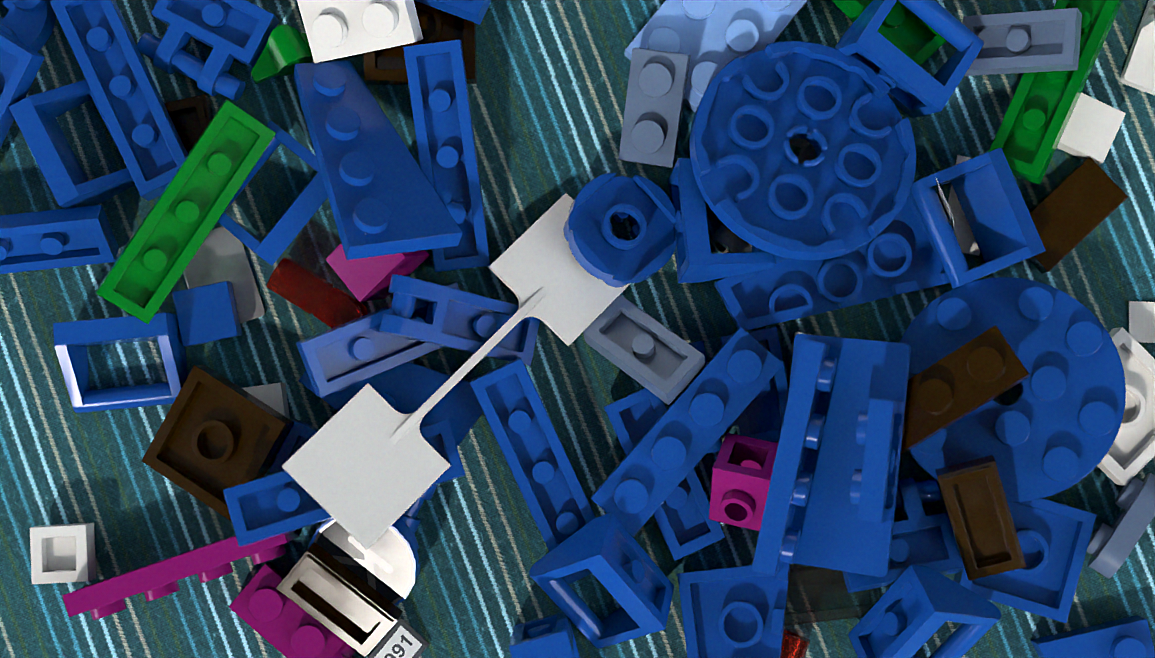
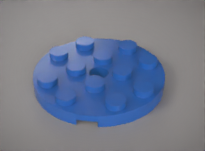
M784 41L770 43L766 45L764 50L751 53L741 59L736 57L720 70L710 82L698 104L692 121L689 141L692 170L701 194L710 209L726 227L749 244L770 254L790 259L823 260L839 257L861 248L877 237L903 208L910 194L916 171V146L910 121L908 118L902 119L897 107L888 95L891 88L887 83L877 76V73L853 56H846L838 49L812 42ZM795 138L807 140L815 149L816 159L805 160L803 163H799V158L792 152L789 141Z
M998 277L973 281L954 288L933 300L916 316L905 331L899 343H906L911 347L908 380L995 325L1000 329L1031 376L1019 383L1021 393L1016 403L1000 405L992 399L909 450V453L936 480L938 478L935 469L993 455L1007 503L1027 502L1055 495L1087 476L1103 460L1119 432L1125 409L1126 385L1124 370L1117 348L1107 330L1093 313L1078 300L1059 289L1023 278Z

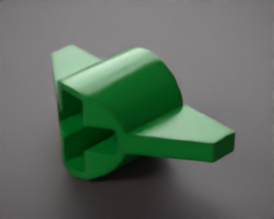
M287 24L278 25L274 28L268 38L266 47L251 71V77L255 84H259L277 75L287 76L294 74L295 64L312 63L313 56L306 33L299 32V30Z

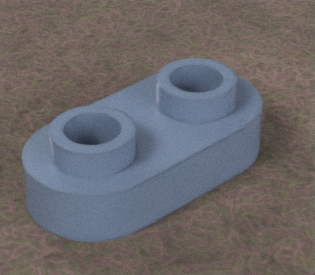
M1148 473L1143 480L1134 476L1123 487L1115 500V504L1121 507L1122 510L1111 526L1102 522L1090 537L1087 552L1092 556L1088 566L1108 579L1125 562L1155 516V475L1152 473Z

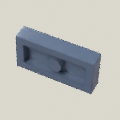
M1078 8L963 16L962 23L984 41L982 49L967 70L965 76L1078 70L1082 13Z
M637 47L632 49L618 160L672 168L675 166L691 55Z
M619 295L583 331L585 342L668 405L706 366L704 354L622 295Z

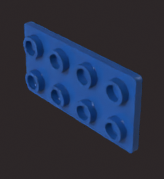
M797 334L794 337L789 392L801 338L831 345L829 357L837 358V368L830 393L821 391L816 414L824 415L825 423L818 449L808 448L804 471L813 473L806 506L796 505L791 528L800 530V539L793 563L884 577L889 573L911 347L906 343Z

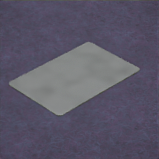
M223 226L211 230L183 272L188 289L224 281L232 282L240 323L264 316L265 309L243 243Z

